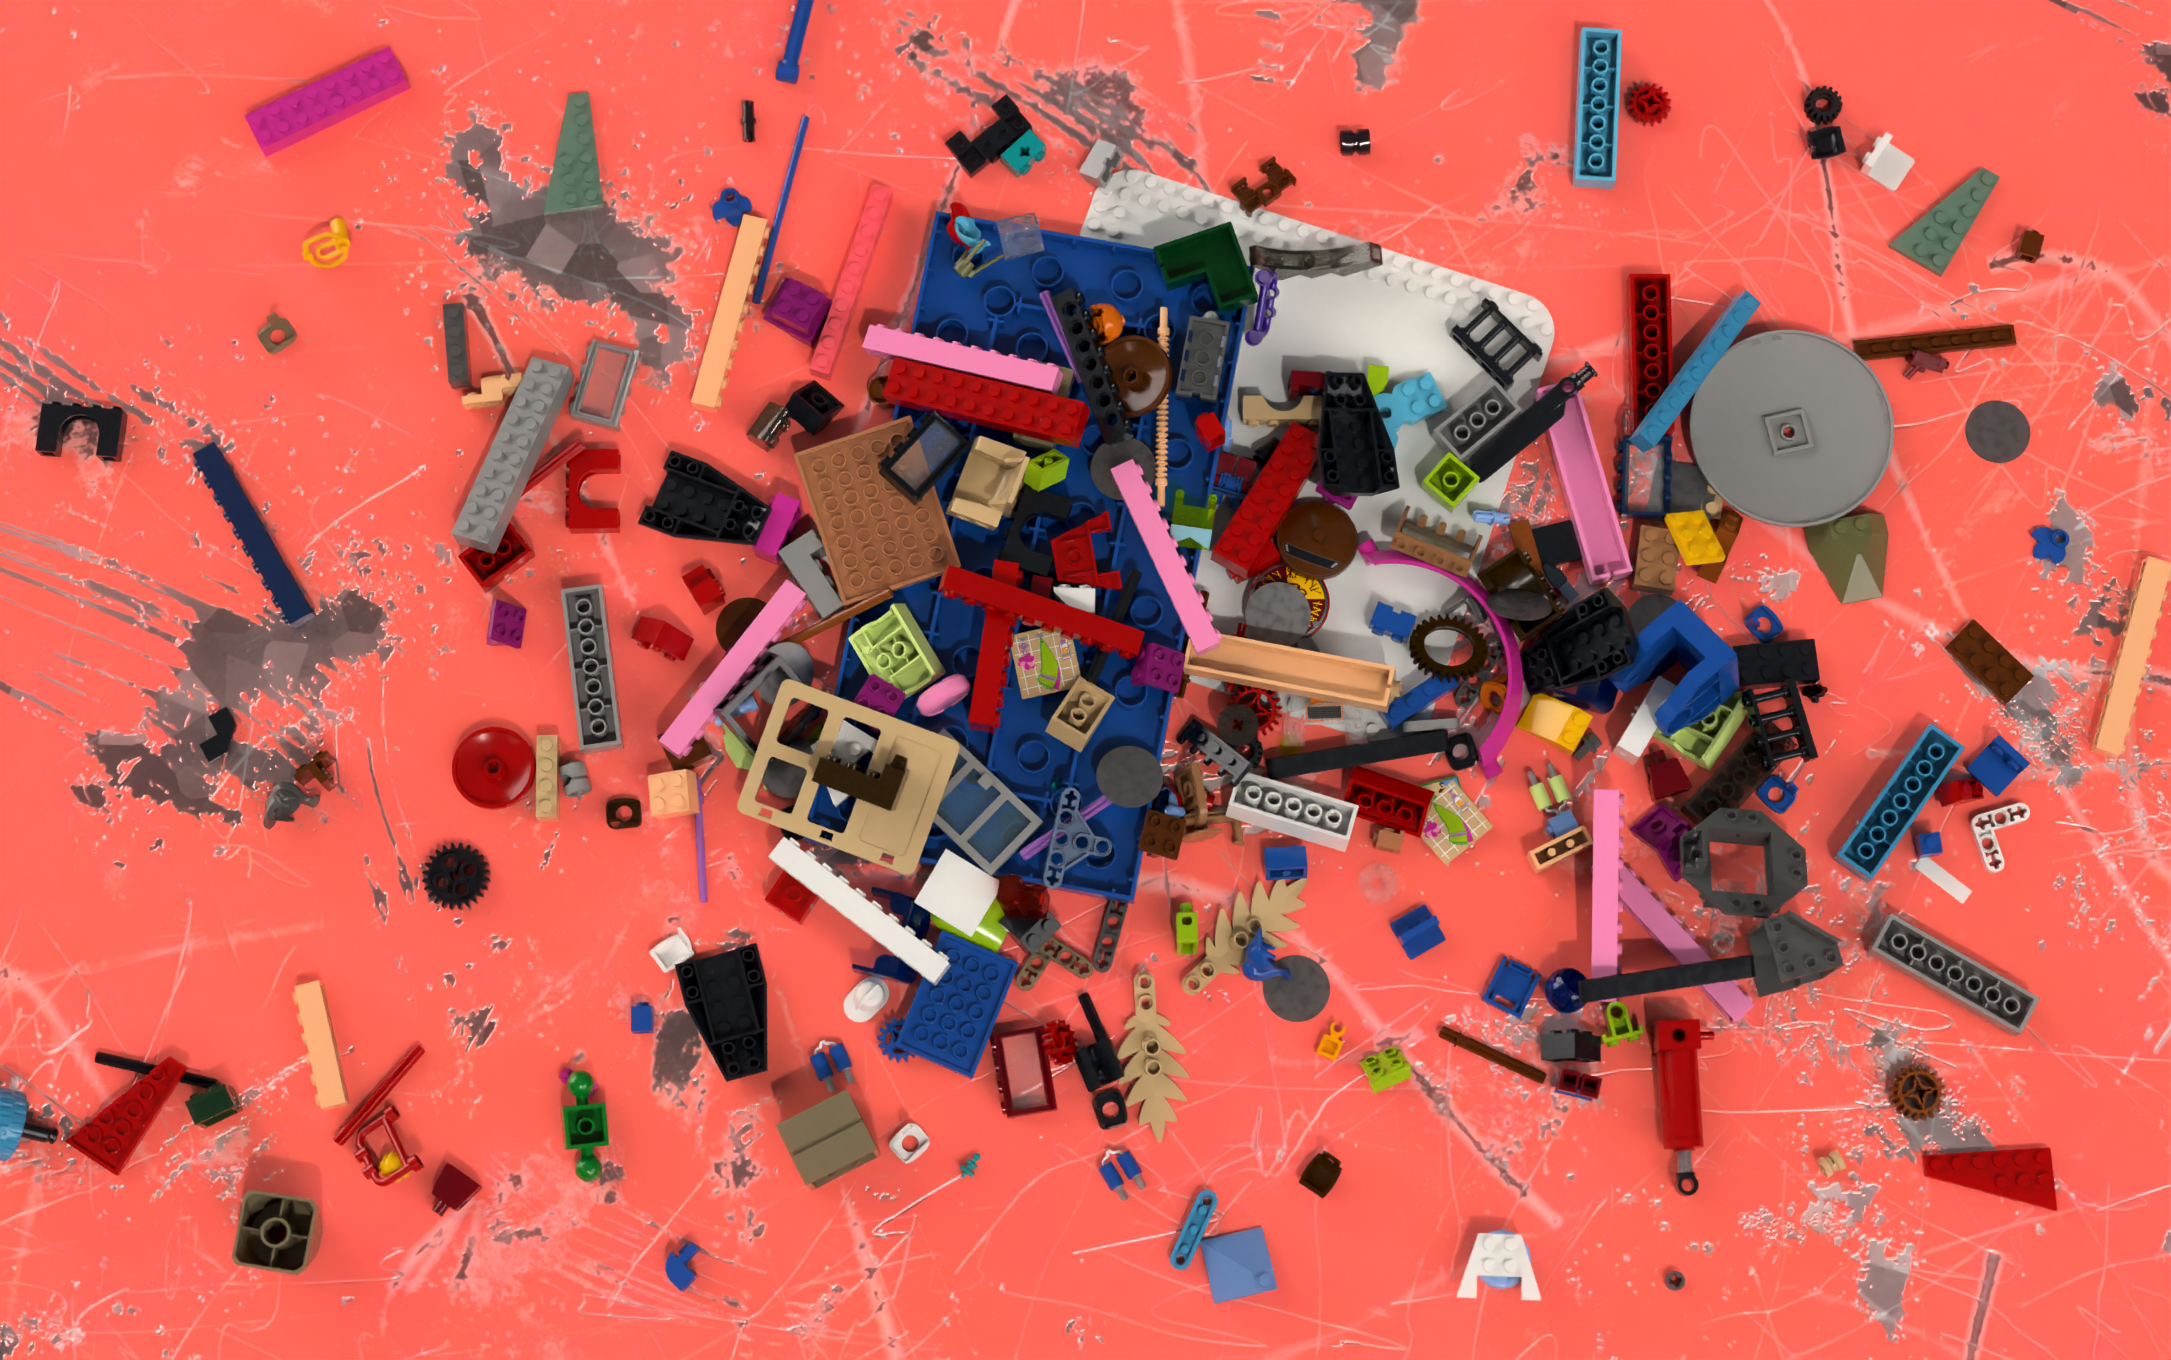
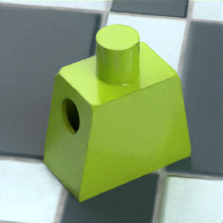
M1191 903L1180 904V912L1176 913V955H1197V912H1192Z

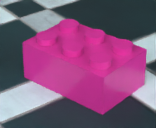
M780 492L777 493L776 497L771 498L768 506L772 508V511L756 546H753L756 557L777 566L781 562L778 551L789 544L803 514L801 501Z

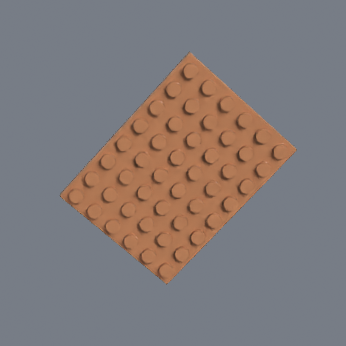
M911 415L793 454L844 607L863 601L889 587L892 591L943 575L944 569L949 564L962 568L935 486L933 485L914 506L878 473L882 467L879 464L886 456L891 458L895 454L893 449L901 441L905 443L909 439L907 434L914 428ZM919 439L891 468L914 490L930 475Z

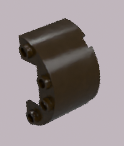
M1517 547L1481 571L1477 576L1490 594L1503 590H1524L1539 594L1550 602L1553 610L1542 619L1525 621L1507 618L1520 642H1523L1562 616L1565 608L1559 600H1555L1558 596L1552 587L1548 589L1545 585L1547 579L1541 571L1537 573L1530 563L1532 558L1526 550L1522 552Z

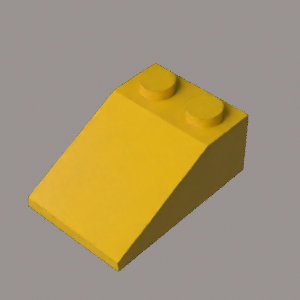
M1545 694L1533 695L1516 727L1571 756L1593 716L1573 705Z

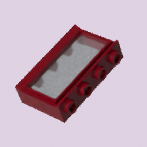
M1044 1025L995 1033L994 1039L990 1040L992 1052H997L998 1060H994L996 1073L1000 1072L1001 1081H997L999 1094H1004L1005 1100L1001 1102L1002 1114H1007L1008 1119L1058 1111L1049 1055L1045 1054L1047 1049L1042 1046L1045 1043L1042 1035H1045L1043 1031Z

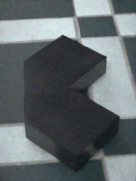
M227 707L208 716L217 735L199 745L209 763L225 756L230 751L231 741L237 724Z

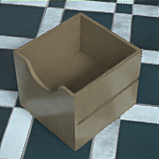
M847 1089L776 1125L805 1186L810 1191L881 1156Z

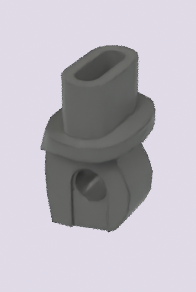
M1590 732L1586 737L1582 736L1581 741L1583 745L1572 755L1579 761L1589 751L1596 754L1598 752L1597 748L1602 745V742L1593 732Z

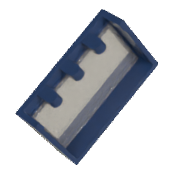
M1623 435L1622 441H1618V453L1622 454V461H1618L1617 472L1621 473V481H1617V493H1621V500H1617V513H1620V519L1664 520L1666 514L1671 513V444L1673 436H1662L1654 448L1643 453L1628 440L1631 435Z

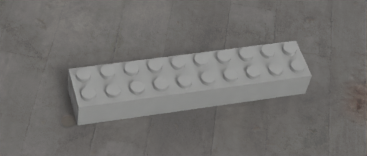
M532 356L451 532L458 544L492 554L496 553L575 379L569 366Z

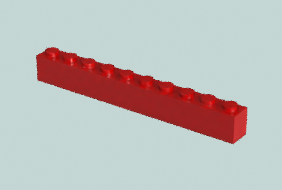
M950 564L944 569L938 592L943 593V596L948 599L958 598L963 600V603L966 605L981 606L982 610L986 612H999L1004 618L1022 620V624L1039 626L1044 632L1053 633L1054 631L1060 633L1062 638L1080 640V643L1085 646L1100 647L1099 650L1106 653H1111V651L1118 653V656L1123 659L1130 660L1139 654L1145 633L1139 629Z

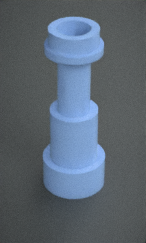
M749 695L730 715L732 717L736 715L739 717L749 711L754 712L758 710L759 707L753 695ZM717 717L715 720L717 727L723 726V721Z

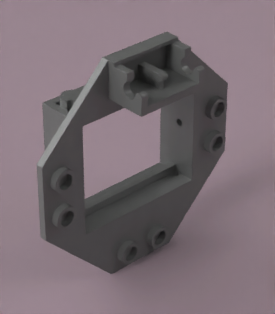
M1720 807L1689 832L1685 831L1684 835L1680 837L1681 876L1699 892V898L1702 899L1703 907L1718 908L1724 915L1768 918L1773 913L1778 914L1783 905L1808 885L1805 848L1762 811ZM1709 842L1764 846L1767 895L1712 890Z

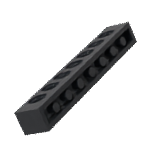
M1071 287L1051 297L1104 442L1114 447L1134 437L1132 433L1134 429L1133 424L1126 417V406L1120 400L1118 395L1120 393L1119 387L1116 382H1113L1111 377L1113 371L1105 361L1106 353L1104 348L1099 345V334L1091 323L1093 320L1092 315L1084 305L1086 302L1085 297L1081 291ZM1076 308V313L1071 316L1072 310ZM1083 326L1082 332L1078 334V329ZM1090 344L1089 350L1085 352V347ZM1097 362L1096 368L1091 370L1092 365ZM1103 380V386L1098 389V384ZM1110 398V404L1105 407L1106 400ZM1117 417V422L1112 425L1113 418Z

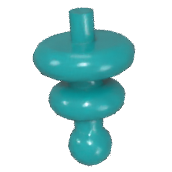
M975 1153L972 1160H966L967 1166L963 1164L959 1166L963 1171L961 1177L965 1178L966 1175L974 1177L975 1173L972 1171V1168L977 1169L978 1167L975 1163L981 1158L979 1153Z

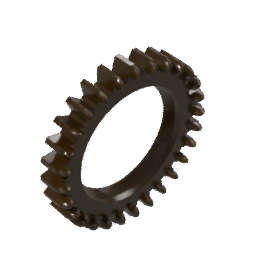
M1446 614L1445 619L1437 615V620L1430 616L1429 622L1424 619L1422 625L1417 624L1416 630L1413 629L1409 641L1410 658H1413L1414 665L1418 664V670L1425 668L1424 675L1432 672V679L1439 675L1440 682H1442L1444 677H1447L1448 683L1454 677L1456 683H1458L1460 677L1466 681L1468 675L1473 678L1475 673L1478 674L1481 668L1484 667L1488 655L1487 640L1483 639V633H1478V627L1472 628V622L1464 624L1465 618L1458 621L1455 615L1451 620L1449 615ZM1438 630L1456 631L1464 635L1471 642L1474 648L1473 654L1463 664L1455 666L1443 665L1434 661L1427 654L1424 647L1425 638L1430 633Z

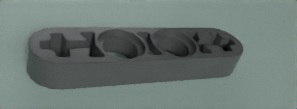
M1492 637L1487 641L1488 654L1492 648L1489 644H1499L1498 648L1500 650H1495L1492 657L1487 655L1486 660L1490 662L1489 669H1481L1478 674L1475 673V677L1480 680L1478 687H1472L1469 684L1471 677L1468 675V679L1463 682L1455 696L1457 707L1467 709L1473 704L1481 690L1482 684L1487 680L1504 650L1500 638ZM1467 689L1472 691L1467 698L1470 702L1462 704L1459 696L1463 697Z
M1112 900L1109 902L1093 959V967L1099 973L1108 972L1112 966L1128 903L1120 906L1119 913H1123L1120 916L1116 913H1110V910L1115 912L1116 904ZM1110 918H1117L1120 924L1116 929L1109 928L1107 922ZM1108 937L1114 941L1112 948L1106 949L1102 946L1104 938ZM1099 950L1105 953H1112L1111 956L1106 955L1105 962L1108 963V966H1104L1103 969L1099 968V964L1096 963L1097 960L1101 961L1103 953H1099Z

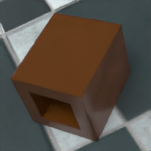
M2025 230L2020 236L2015 259L2034 264L2039 258L2045 235H2041L2036 230Z

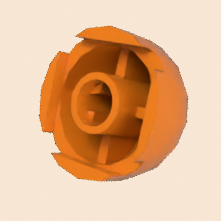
M1107 303L1090 306L1089 309H1092L1091 315L1093 319L1091 323L1099 334V345L1108 344L1118 339L1125 325L1124 316L1120 314L1119 310Z

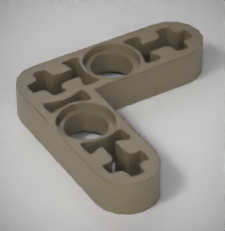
M1050 937L1045 943L1048 944L1051 941L1053 942L1052 947L1058 950L1059 946L1062 948L1058 952L1057 957H1053L1055 952L1050 949L1046 952L1045 946L1042 945L1030 956L1018 974L1016 984L1022 991L1031 990L1051 960L1078 978L1087 979L1093 973L1092 963L1058 940ZM1068 952L1072 955L1070 963L1065 964L1061 962L1060 956L1062 953ZM1035 958L1043 961V967L1039 970H1035L1031 966V962ZM1076 958L1080 959L1077 962L1079 965H1088V973L1080 974V969L1077 966H1074V969L1070 968ZM1027 968L1032 973L1038 974L1036 977L1033 975L1030 977V986L1027 984L1024 987L1022 986L1020 979L1028 976L1029 972L1025 971Z

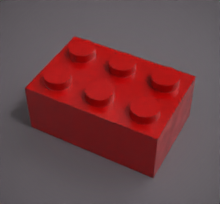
M509 522L495 554L469 547L458 557L485 593H487L534 558L535 555Z

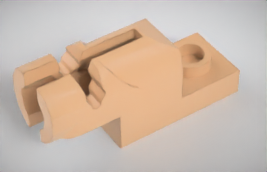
M522 373L511 374L509 381L505 374L488 376L481 379L482 394L472 392L468 393L467 396H462V405L465 410L505 406V395L507 397L515 395L523 378Z

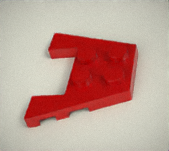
M1108 511L1051 540L1058 582L1122 590L1119 570L1101 574L1097 573L1091 534L1112 531Z

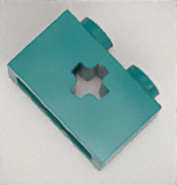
M1029 129L1001 154V163L1016 178H1019L1021 175H1026L1036 161L1039 163L1046 156V145Z

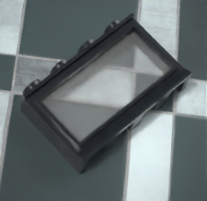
M936 410L931 415L927 413L920 421L922 425L918 429L914 427L907 434L909 439L905 443L901 441L893 449L895 454L891 458L886 456L879 464L882 467L878 473L914 506L972 444L945 421Z

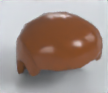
M886 375L876 376L870 381L867 388L869 399L879 406L890 405L882 396L888 378Z

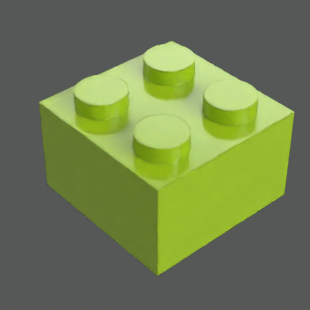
M1448 452L1422 481L1420 488L1452 514L1478 485L1480 477L1452 453Z

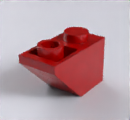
M1977 779L1956 780L1936 788L1942 807H1951L1984 799L1983 787Z

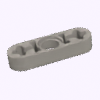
M1459 718L1402 722L1403 733L1459 729L1460 722Z

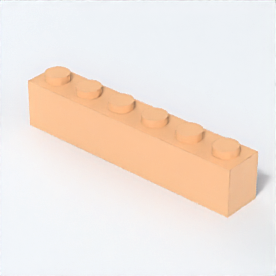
M317 980L294 986L293 1000L295 1005L299 1006L300 1013H297L299 1024L303 1025L304 1033L301 1034L304 1045H307L309 1052L306 1054L308 1065H312L313 1074H310L313 1086H316L318 1093L315 1094L316 1104L325 1111L349 1105L348 1093L323 982Z

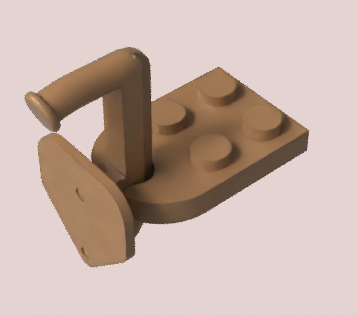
M1191 763L1174 774L1176 790L1183 799V808L1186 811L1185 815L1181 818L1186 820L1182 842L1195 843L1210 840L1222 833L1221 828L1208 829L1207 825L1231 823L1234 833V841L1232 843L1236 846H1243L1245 842L1243 841L1240 820L1226 817L1227 810L1208 812L1207 793L1203 787V774L1199 763ZM1186 827L1195 832L1187 834Z

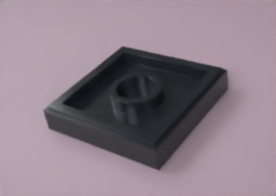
M1571 520L1532 529L1542 567L1547 563L1558 566L1582 559Z

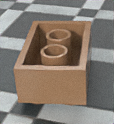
M1641 525L1639 528L1630 590L1671 596L1674 592L1679 549L1669 529Z

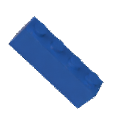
M1439 675L1434 679L1430 677L1389 704L1388 713L1380 711L1379 716L1391 732L1402 725V722L1408 721L1456 689L1460 681L1456 683L1455 678L1452 677L1451 682L1448 683L1447 677H1444L1442 682H1440Z

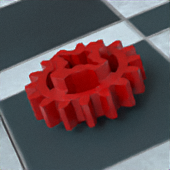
M1645 83L1643 88L1638 85L1636 91L1632 90L1631 97L1627 101L1630 104L1627 110L1632 111L1630 117L1636 116V123L1641 120L1643 121V126L1650 122L1651 127H1653L1655 121L1661 124L1662 118L1666 119L1668 116L1667 112L1671 110L1669 106L1671 99H1666L1668 92L1662 93L1663 87L1661 86L1657 89L1655 88V83L1651 87L1648 86V83Z
M1060 1019L1046 1023L1047 1027L1043 1028L1045 1035H1042L1045 1043L1042 1046L1047 1049L1045 1054L1050 1055L1049 1061L1054 1060V1065L1059 1064V1066L1073 1062V1058L1076 1057L1074 1050H1078V1048L1074 1044V1042H1077V1039L1073 1038L1074 1031L1070 1030V1024L1066 1025L1065 1020L1060 1021Z

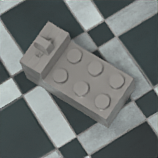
M812 529L778 551L782 564L797 586L807 594L808 602L821 621L845 609L839 591L837 593L834 591L836 589L833 586V581L828 575H823V567L819 560L825 557L826 553L820 533L815 534Z

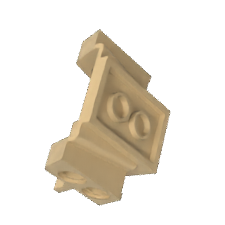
M983 436L975 438L945 514L993 531L997 528L1002 515L1011 518L1017 504L1019 492L1025 484L1023 482L1024 473L1030 460L1029 457L1025 456L1026 452Z

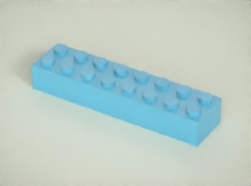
M1582 27L1579 35L1572 187L1613 189L1616 182L1622 30Z

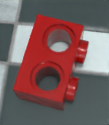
M1205 412L1198 416L1195 421V433L1206 452L1208 453L1225 444L1226 432L1215 413L1211 412L1208 414Z

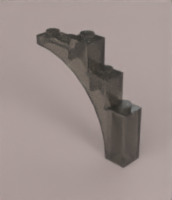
M1370 241L1342 248L1312 251L1278 250L1258 245L1249 247L1250 266L1260 270H1274L1277 272L1278 280H1284L1297 275L1313 279L1329 273L1344 277L1383 265L1381 245Z

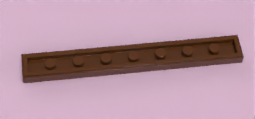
M2014 324L1856 340L1852 342L1854 353L1864 361L1912 356V350L1915 349L1929 354L2015 346L2017 344Z

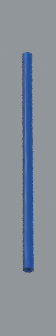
M802 116L755 288L752 300L754 304H760L810 120L808 116Z

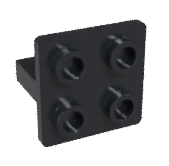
M1105 1038L1092 1045L1083 1046L1075 1053L1076 1057L1074 1059L1088 1092L1095 1091L1125 1076L1109 1038Z

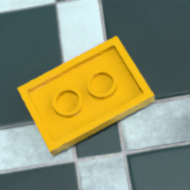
M1704 510L1666 514L1664 520L1686 566L1724 562L1726 555Z

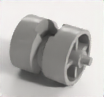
M572 759L568 760L569 764L558 769L560 778L565 782L563 789L566 798L578 797V800H581L582 795L592 791L589 778H585L587 774L585 762H572Z

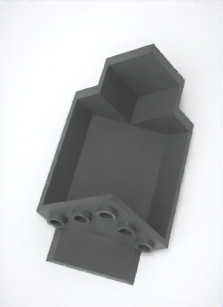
M1789 910L1782 915L1763 919L1746 933L1751 955L1754 958L1756 977H1753L1759 998L1825 979L1844 966L1838 947L1842 940Z

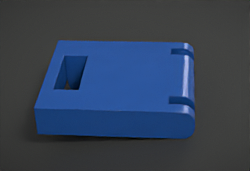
M1503 956L1481 1001L1519 1020L1541 974L1537 973L1534 980L1530 978L1534 970L1512 959L1508 967H1506L1504 964L1508 957ZM1496 995L1514 1003L1513 1009L1511 1010L1495 1002Z

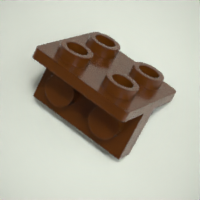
M325 750L315 754L312 758L313 760L307 765L303 764L296 769L293 777L301 785L304 786L316 778L327 791L330 792L335 788V785L332 783L335 779L326 769L335 763L336 759Z
M1146 810L1137 849L1147 852L1148 857L1156 858L1161 856L1177 860L1186 820L1154 810Z

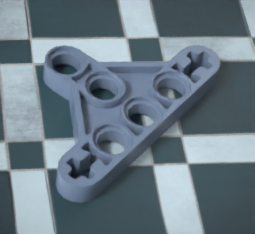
M1072 787L1065 788L1061 792L1042 881L1050 889L1058 888L1062 883L1064 871L1090 854L1107 856L1112 850L1111 842L1104 837L1095 836L1078 810L1080 794L1077 789ZM1070 791H1073V795L1076 796V799L1071 800L1070 806H1074V810L1062 808V804L1067 805L1068 803L1065 794H1069ZM1068 811L1072 816L1071 821L1067 824L1062 823L1060 820L1061 813ZM1059 832H1064L1067 835V841L1064 844H1058L1055 840ZM1084 836L1088 841L1087 846L1083 849L1078 848L1076 845L1077 838ZM1100 841H1105L1108 844V849L1104 853H1100L1096 849V845ZM1054 853H1060L1063 857L1062 862L1058 865L1053 864L1051 861V856ZM1049 866L1061 868L1060 872H1055V877L1058 878V881L1053 882V885H1050V881L1047 880V876L1050 877L1053 871L1048 870Z

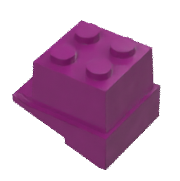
M785 277L763 319L812 348L825 325L833 300L793 278Z

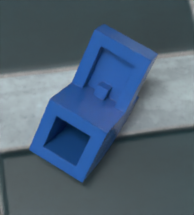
M693 1242L690 1245L686 1243L680 1249L679 1253L681 1255L679 1257L671 1252L665 1264L667 1277L681 1292H684L698 1277L686 1266L700 1250Z

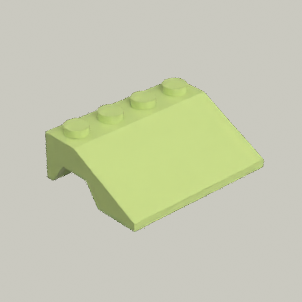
M893 603L886 614L878 620L864 625L848 638L869 675L875 674L905 692V699L929 686L946 673L905 603Z
M1734 693L1702 721L1682 728L1670 736H1665L1657 728L1653 737L1692 763L1710 771L1748 714L1747 709L1742 704V693Z

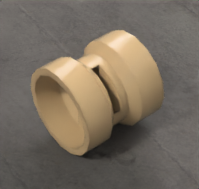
M1836 1149L1830 1152L1827 1157L1822 1156L1816 1160L1820 1171L1826 1178L1832 1176L1835 1171H1841L1846 1168L1843 1158Z

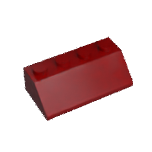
M1356 766L1350 777L1344 801L1359 805L1356 817L1398 831L1402 830L1407 834L1420 838L1435 792Z

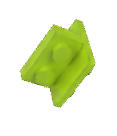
M1398 1046L1389 1047L1359 1062L1374 1094L1412 1077L1410 1072L1411 1066Z

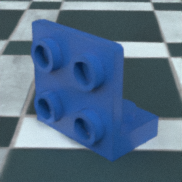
M1998 735L1973 760L1966 770L1997 797L2030 762Z

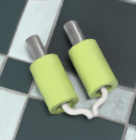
M1550 763L1546 765L1551 777L1548 783L1557 803L1564 802L1563 805L1559 807L1558 811L1556 809H1548L1552 806V802L1543 782L1538 783L1533 771L1527 773L1532 785L1529 787V791L1538 811L1545 809L1549 813L1555 812L1558 815L1562 813V808L1566 806V800L1572 797L1562 774L1557 775L1553 764Z

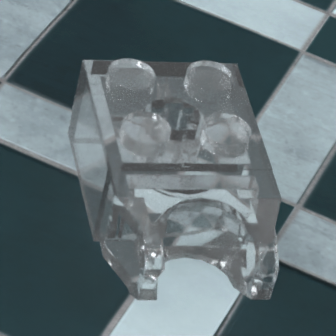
M1721 879L1712 887V890L1746 893L1747 883ZM1709 908L1707 920H1710L1708 949L1712 956L1723 957L1733 948L1736 930L1742 924L1743 916L1724 915L1718 908ZM1718 941L1724 943V949L1718 946Z

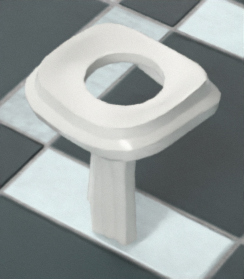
M908 1123L890 1140L889 1147L904 1163H910L928 1148L930 1138L917 1124ZM912 1135L917 1138L918 1147L915 1151L907 1152L903 1149L902 1140L906 1136Z

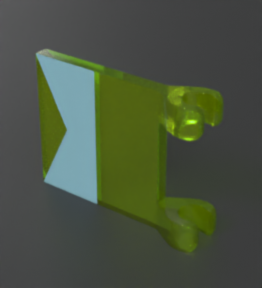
M1177 489L1170 537L1174 536L1178 546L1209 551L1217 495H1209L1207 508L1183 505L1184 490Z

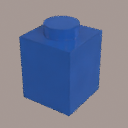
M1939 832L1919 834L1913 838L1917 859L1935 857L1943 853Z
M638 1002L636 1006H631V1032L633 1034L654 1033V1007L649 1006L648 1002Z

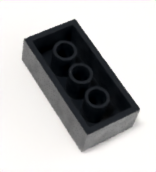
M1815 639L1731 647L1737 653L1740 686L1738 691H1745L1751 688L1753 690L1781 687L1780 684L1791 678H1795L1797 686L1816 684L1820 679Z

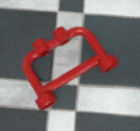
M392 1104L383 1109L384 1114L364 1126L356 1136L358 1150L354 1152V1156L359 1163H365L366 1167L362 1169V1173L366 1179H372L376 1185L381 1187L394 1183L412 1170L418 1172L424 1168L421 1159L415 1153L410 1157L407 1156L392 1124L400 1118L397 1109ZM381 1125L384 1126L402 1164L401 1168L386 1178L380 1177L379 1169L371 1158L372 1154L364 1143L365 1137Z

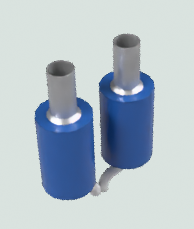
M820 1041L819 1047L815 1049V1055L809 1059L819 1081L824 1080L829 1093L836 1089L830 1078L834 1074L825 1053H818L823 1044L833 1045V1047L829 1048V1052L838 1072L844 1073L848 1084L855 1082L850 1070L853 1064L844 1044L836 1045L834 1042Z
M1110 1149L1106 1151V1157L1102 1160L1103 1166L1098 1171L1111 1191L1116 1190L1122 1202L1129 1197L1122 1188L1124 1181L1112 1161L1105 1163L1109 1158V1153L1121 1154L1116 1160L1129 1180L1134 1179L1140 1191L1147 1187L1140 1176L1142 1170L1130 1150L1124 1153L1120 1150L1112 1151Z

